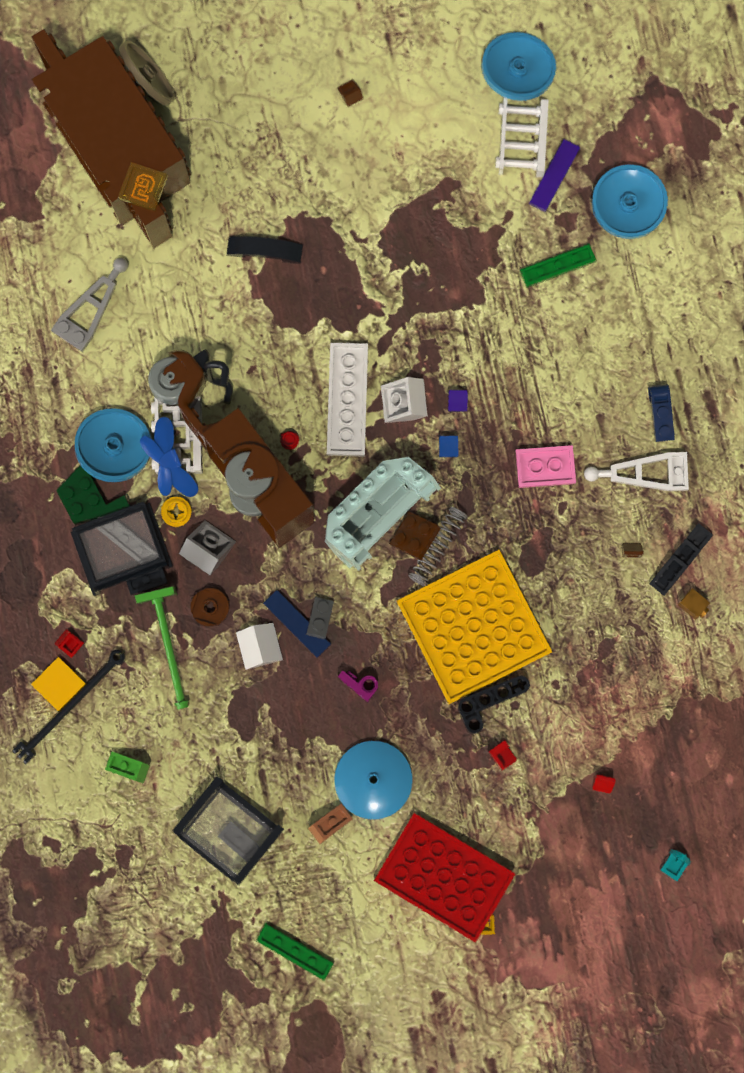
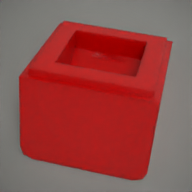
M66 629L54 644L72 658L84 643Z
M597 774L594 776L592 789L611 793L616 779Z

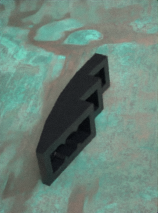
M698 523L649 584L665 596L714 534Z

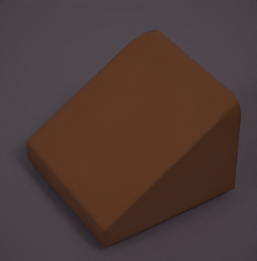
M353 79L337 87L339 94L348 107L363 100L361 89Z
M622 543L623 558H641L644 554L641 543Z

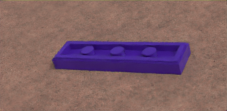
M565 139L562 141L531 198L530 205L546 213L580 150L579 146Z

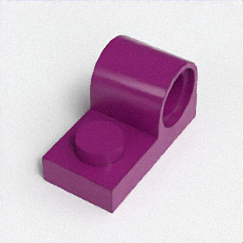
M342 671L338 676L342 682L367 703L378 690V682L373 676H365L359 683L356 682L357 677L350 671L347 673ZM368 680L375 684L374 689L370 691L365 690L363 687L364 683Z

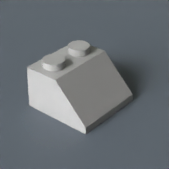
M204 521L186 538L179 554L202 571L211 575L220 566L236 541L207 521Z

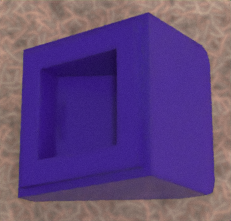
M449 390L448 412H467L468 390Z

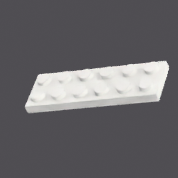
M330 343L327 456L365 457L368 344Z

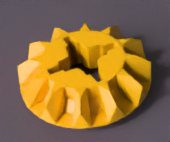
M181 497L167 499L161 508L162 519L167 525L173 527L184 526L190 520L192 514L190 504ZM176 504L179 511L184 512L178 514L177 520L174 514L169 513L175 510Z

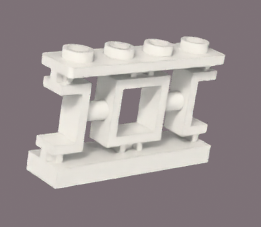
M200 396L194 409L198 413L202 424V399ZM154 397V402H151V413L155 414V421H151L152 432H155L156 423L160 419V405H162L164 413H173V421H171L173 427H186V443H178L173 446L180 463L186 464V472L203 474L202 445L185 421H180L179 406H167V404L160 402ZM191 441H193V466H191L190 458H181V449H191ZM152 459V470H155L158 475L160 464Z

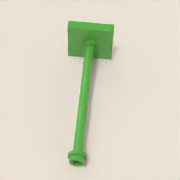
M172 586L135 595L136 603L152 601V604H155L177 698V703L174 704L178 710L189 707V700L184 698L162 604L164 602L163 598L178 595L176 587Z

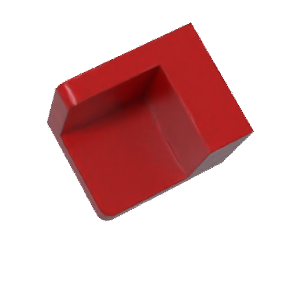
M505 740L488 752L501 771L517 761Z

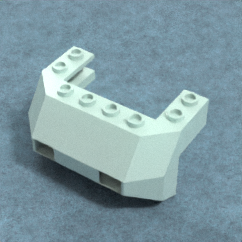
M409 457L382 461L328 515L325 543L349 569L354 566L359 571L361 569L360 565L367 558L369 560L372 558L367 551L421 497L428 502L430 500L429 496L435 490L439 491L441 488L431 474Z

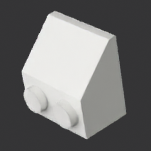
M406 377L381 386L385 423L412 421L427 416L424 379Z

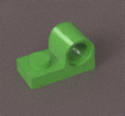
M111 752L105 770L144 784L150 765Z

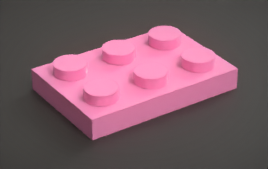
M573 445L515 450L518 488L576 484Z

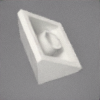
M274 623L253 625L236 632L245 670L283 660Z

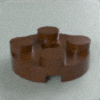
M206 588L193 597L190 609L194 619L200 625L214 627L221 625L227 618L229 603L221 591L214 588ZM212 602L215 610L208 613L205 605H209Z

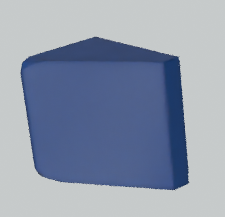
M439 436V457H458V436Z

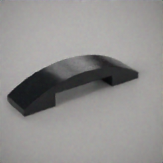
M232 236L228 239L226 255L242 258L252 256L279 259L282 262L301 264L303 245L273 238Z

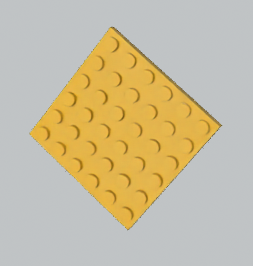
M500 550L396 601L448 704L552 653Z

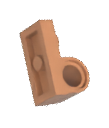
M340 804L308 829L317 842L321 844L353 820V818L344 806Z

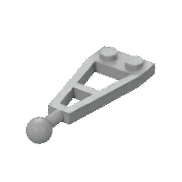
M124 258L115 259L113 262L114 269L107 278L102 276L60 316L51 329L54 334L82 353L94 337L116 288L114 280L119 273L125 272L128 268V262ZM105 284L108 286V289L100 303L91 296ZM86 301L98 309L88 332L68 320Z

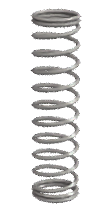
M451 506L449 512L452 515H445L448 522L441 521L444 528H440L457 536L443 522L460 530L461 528L452 523L447 516L453 517L462 523H465L463 520H467L468 516L461 510ZM439 531V533H440L441 535L437 534V536H440V537H442V538H444V539H446V540H448V541H450V542H453L452 540H450L449 538H447L444 534H442L440 531ZM435 537V540H436V541H433L434 543H437V544H439V545H441V546H443V547L449 549V547H447L446 545H444L442 542H440V541ZM431 544L433 548L429 547V549L434 550L442 555H445L435 546H433V544ZM427 551L428 554H425L426 556H429V557H431V558H433V559H435V560L441 562V560H439L438 558H436V557H435L434 555H432L429 551ZM423 557L425 561L417 560V563L421 567H413L414 571L417 574L409 573L410 575L408 576L416 583L422 586H426V581L429 580L425 578L423 575H421L415 568L421 569L431 575H433V573H431L429 570L423 567L419 563V561L426 563L434 568L437 567L430 563L425 557Z

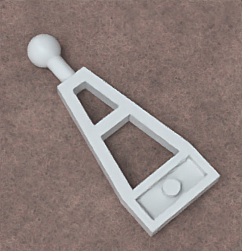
M668 452L611 465L610 470H598L596 467L590 466L585 469L584 477L591 482L601 477H611V482L663 491H688L687 452ZM667 460L668 484L642 480L641 465ZM635 467L636 479L617 476V470Z

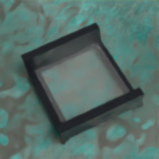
M143 501L72 528L73 532H71L93 596L101 594L100 591L158 569L173 567L150 503L145 504Z
M217 776L172 832L238 886L281 835L284 828L272 822Z

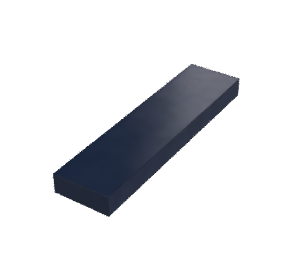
M277 590L263 603L316 658L331 645L326 639L306 635L309 622Z

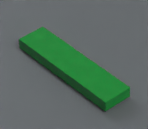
M589 243L522 268L519 272L526 288L593 264L597 260Z
M267 923L256 940L323 981L334 965L332 961Z

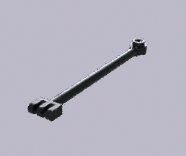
M121 650L111 652L110 660L27 745L20 742L12 750L14 754L20 749L22 750L17 756L19 759H22L25 755L28 756L23 761L25 765L36 756L32 750L113 667L122 665L125 662L126 656L124 653L120 654L122 653ZM115 654H120L118 661L114 660Z

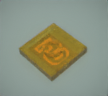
M131 162L118 199L155 211L168 174Z

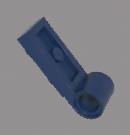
M669 385L649 386L648 394L652 408L655 442L675 440Z

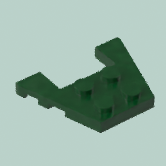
M81 465L56 490L74 524L89 522L130 507L124 495L106 505L93 478Z

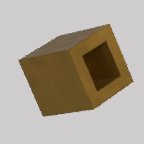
M693 588L689 590L678 604L695 620L699 616L703 618L710 610L707 608L710 602Z

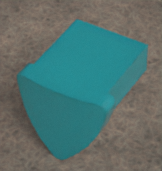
M671 849L670 855L660 871L673 880L678 881L686 867L691 864V861L685 854Z

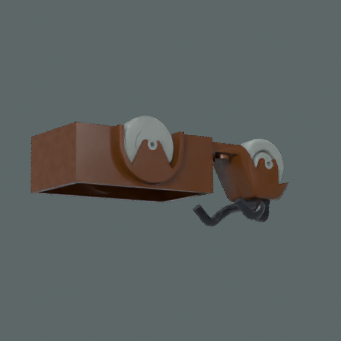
M206 349L195 356H192L185 350L170 351V357L157 361L149 372L148 383L153 396L165 404H178L182 419L226 478L227 486L230 489L231 503L234 508L246 516L253 517L263 514V516L257 519L258 523L264 528L277 547L281 548L314 524L313 504L239 408L219 422L209 425L201 424L199 415L194 407L206 386V379L214 385L225 387L223 403L231 404L233 386L228 381V365L222 361H210V354ZM211 368L221 369V378L213 376Z

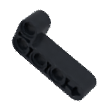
M518 676L462 699L458 704V711L467 732L478 734L482 730L483 721L479 712L526 693L530 687L528 678ZM519 680L521 683H525L523 690L521 688L514 689L513 692L515 694H512L511 687L516 686ZM499 688L507 689L508 696L505 698L500 697L497 693ZM481 695L489 696L490 703L488 705L480 703L479 698ZM469 702L472 705V710L464 712L461 708L462 703ZM471 720L479 722L480 727L478 730L474 731L469 728Z

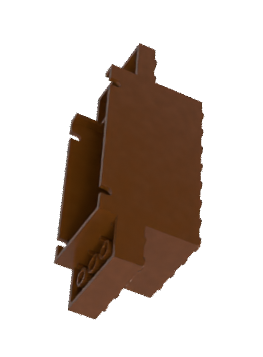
M45 29L31 36L46 69L31 80L39 92L45 89L50 90V93L43 97L45 100L43 106L51 118H57L58 122L55 125L109 208L113 207V214L120 225L123 226L132 219H135L153 249L172 238L171 230L173 228L170 225L167 211L161 202L191 184L189 179L191 174L188 171L186 156L180 147L177 148L170 132L167 133L163 120L160 116L157 117L150 101L147 102L140 86L137 87L134 76L130 70L127 71L125 68V63L121 56H117L110 40L106 41L104 36H101L66 58L62 49L58 48L51 33L47 34ZM142 174L153 177L155 181L152 192L148 194L140 193L149 196L147 203L131 198L135 185L139 184L136 183V179ZM143 176L138 181L142 182V179L149 180V186L147 189L137 186L134 196L146 200L145 197L139 196L138 192L139 190L150 191L153 182L151 178Z

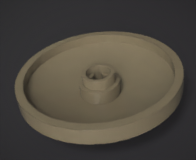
M126 40L119 46V52L127 70H130L134 76L136 85L140 86L159 103L166 106L170 105L175 100V93L159 66L134 42Z

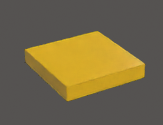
M58 657L31 685L59 712L86 683Z

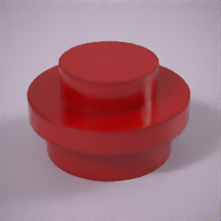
M286 431L281 435L280 443L284 449L293 450L299 444V437L293 431Z

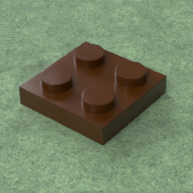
M408 512L389 544L421 561L441 528L420 516Z

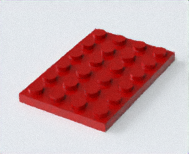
M413 813L374 881L476 943L513 880L515 873Z

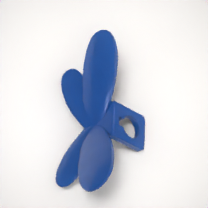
M162 417L156 423L154 440L148 436H143L140 439L141 447L149 457L160 464L157 482L158 489L163 496L170 494L173 485L183 495L193 497L198 493L197 483L188 472L181 468L177 453L173 449V424L169 418Z

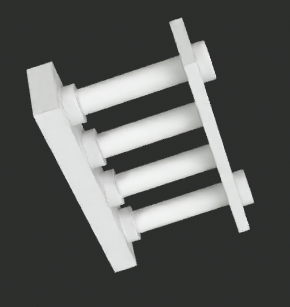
M504 97L503 104H499V115H502L500 157H496V168H499V175H503L504 167L533 168L536 171V177H543L545 172L549 100L541 99L540 106L519 107L507 106L508 98ZM507 113L536 115V117H539V124H506ZM506 131L535 133V135H538V141L534 143L505 141ZM505 149L532 150L534 153H537V159L533 161L504 159Z

